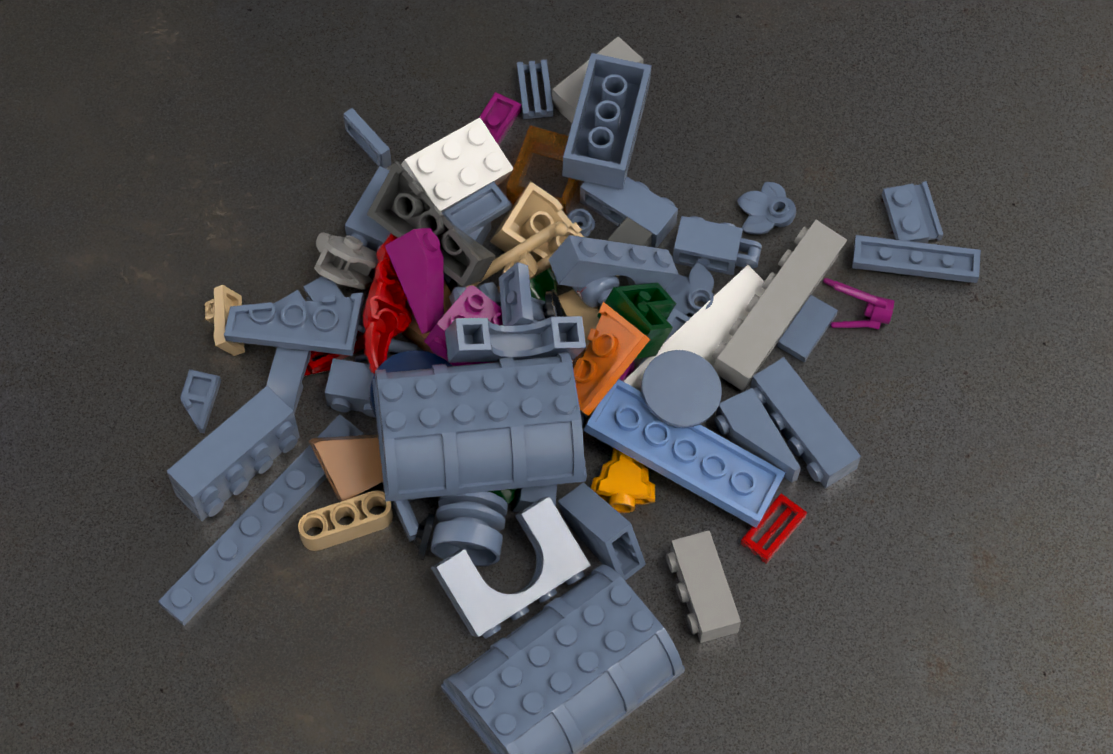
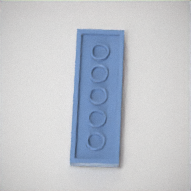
M620 379L617 380L598 404L583 430L754 527H757L786 473L702 425L682 428L662 422L648 409L642 392Z

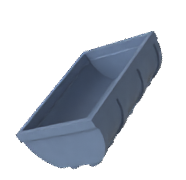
M569 352L557 353L555 357L513 360L512 357L499 358L497 362L450 367H447L446 364H435L429 369L387 373L386 369L375 370V379H372L385 502L586 481L587 473L584 461L582 420L573 364Z
M601 564L592 570L588 577L561 597L550 601L543 607L542 611L507 637H502L492 644L488 651L461 671L446 678L441 685V689L492 754H578L683 674L685 667L682 665L680 655L672 639L662 624L619 573L611 567Z

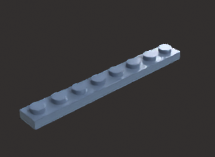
M339 414L317 438L364 435V433ZM311 445L299 455L158 601L159 605L183 626L191 620L327 478Z

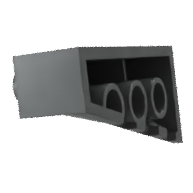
M398 161L394 162L367 215L397 238L413 229L431 228L440 241V250L444 257V273L463 287L481 282L496 255L449 222Z

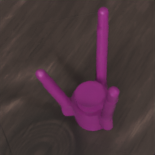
M829 278L823 279L825 284L834 287L836 291L866 301L864 316L869 317V320L832 322L830 324L832 328L869 327L879 330L881 323L889 325L893 313L894 300L871 295Z

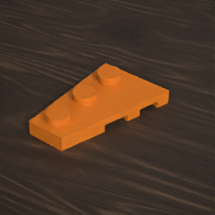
M604 302L599 310V313L602 314L595 329L591 328L587 340L590 342L584 356L577 360L573 369L579 407L588 416L650 341L646 335Z

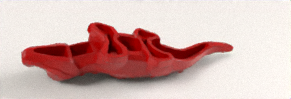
M392 233L377 250L378 263L376 265L375 277L363 311L365 328L364 353L368 357L370 363L369 370L373 374L387 360L391 339L397 334L404 332L412 322L411 314L405 309L407 297L385 248V245L397 239Z

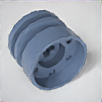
M487 491L439 496L438 503L440 508L437 509L436 516L440 523L434 527L431 552L437 557L445 559L456 551L465 549L475 566H489L500 561L503 535L499 532L505 528L504 517L507 516L508 503L502 497Z

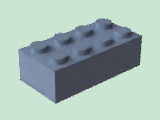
M591 53L563 156V177L619 189L624 188L650 86L652 65Z
M266 386L167 470L176 496L201 522L208 516L216 515L223 508L224 502L233 494L238 495L243 492L255 475L266 472L272 466L273 460L282 452L287 453L294 448L298 438H300L294 411Z

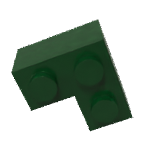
M659 283L613 287L605 303L650 339L635 359L656 356L673 329L667 318L677 303ZM598 313L597 317L600 319L602 314Z

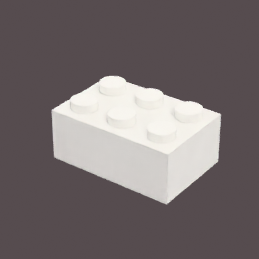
M481 118L406 158L401 164L441 213L493 181L496 185L502 183L514 170Z

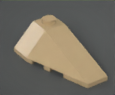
M530 182L505 216L490 242L504 252H507L549 225L556 222H564L568 228L566 235L556 236L530 252L535 261L538 262L555 252L569 235L584 236L580 233L582 229L576 222L573 224L562 211L564 207L560 202Z

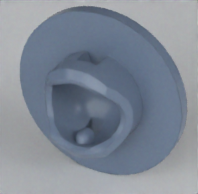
M685 350L667 351L655 357L647 366L641 382L642 396L651 413L662 422L675 427H694L707 421L718 408L722 395L721 382L713 366L700 355Z

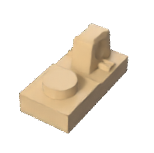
M220 285L214 288V298L204 304L205 319L214 323L213 338L215 346L236 356L245 353L244 343L226 341L224 333L230 306L242 305V296L226 286Z

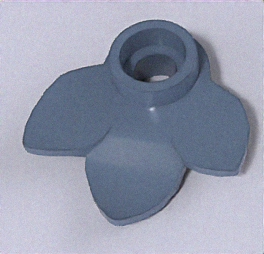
M765 182L761 192L748 191L737 199L741 209L749 215L742 226L743 232L748 234H766L774 226H788L796 216L794 202L786 198L785 189L775 182Z
M696 263L691 269L689 277L678 275L665 291L677 303L674 307L685 315L690 314L693 316L702 308L696 306L695 302L703 301L706 304L710 300L705 309L712 305L714 294L711 291L714 279L703 265Z

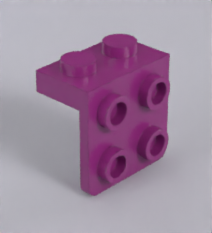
M472 285L468 286L434 326L424 340V343L435 354L442 356L448 361L445 330L456 318H488L493 324L503 325L502 309L478 288ZM457 362L450 364L460 366L490 362Z

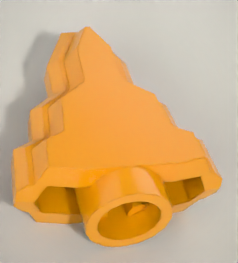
M613 448L612 460L602 465L600 476L593 478L591 489L619 513L633 512L635 505L654 503L655 484L649 481L648 469L642 463Z

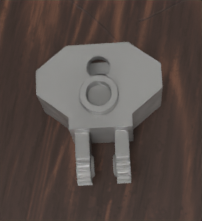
M321 232L315 243L321 253L314 267L318 274L337 284L358 289L370 287L373 280L368 274L371 268H375L378 263L377 252L363 246V243L353 236H330L329 233Z

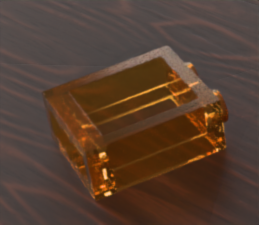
M529 126L514 165V170L506 186L507 199L510 203L514 205L525 190V187H521L533 153L563 161L569 136ZM573 178L568 179L562 198L553 196L564 207L562 211L566 215L579 180Z

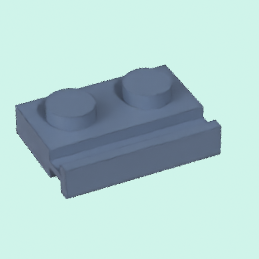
M927 181L919 185L907 184L883 189L882 197L895 240L928 243L929 240L934 239L937 241L942 240V228Z

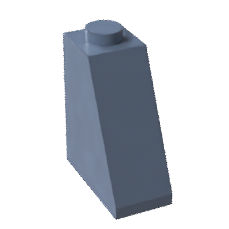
M584 482L558 501L566 523L602 564L611 567L624 580H627L646 565L631 523Z

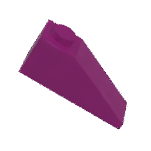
M421 228L413 229L385 245V248L421 333L426 334L430 333L444 316V257L440 250V241L432 229Z

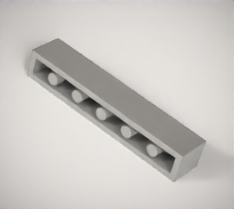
M815 220L809 229L805 226L802 228L794 241L798 244L794 251L787 249L778 263L781 266L777 274L774 272L769 274L762 285V288L765 289L762 296L754 295L745 309L749 312L744 320L741 318L737 319L729 331L732 338L727 344L722 341L712 355L716 359L713 368L717 374L741 391H744L751 382L752 377L758 372L805 302L840 255L847 242L846 238L818 220Z

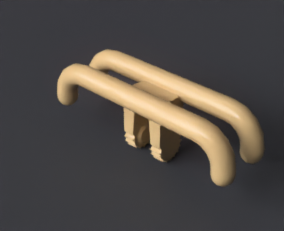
M564 222L553 223L492 261L482 281L503 268L504 274L517 262L528 265L529 280L550 267L551 269L549 258L553 253L536 262L530 252L556 236L566 235L568 231L567 225ZM478 282V283H475V284H471V285L476 287V286H477L479 283H481V282Z

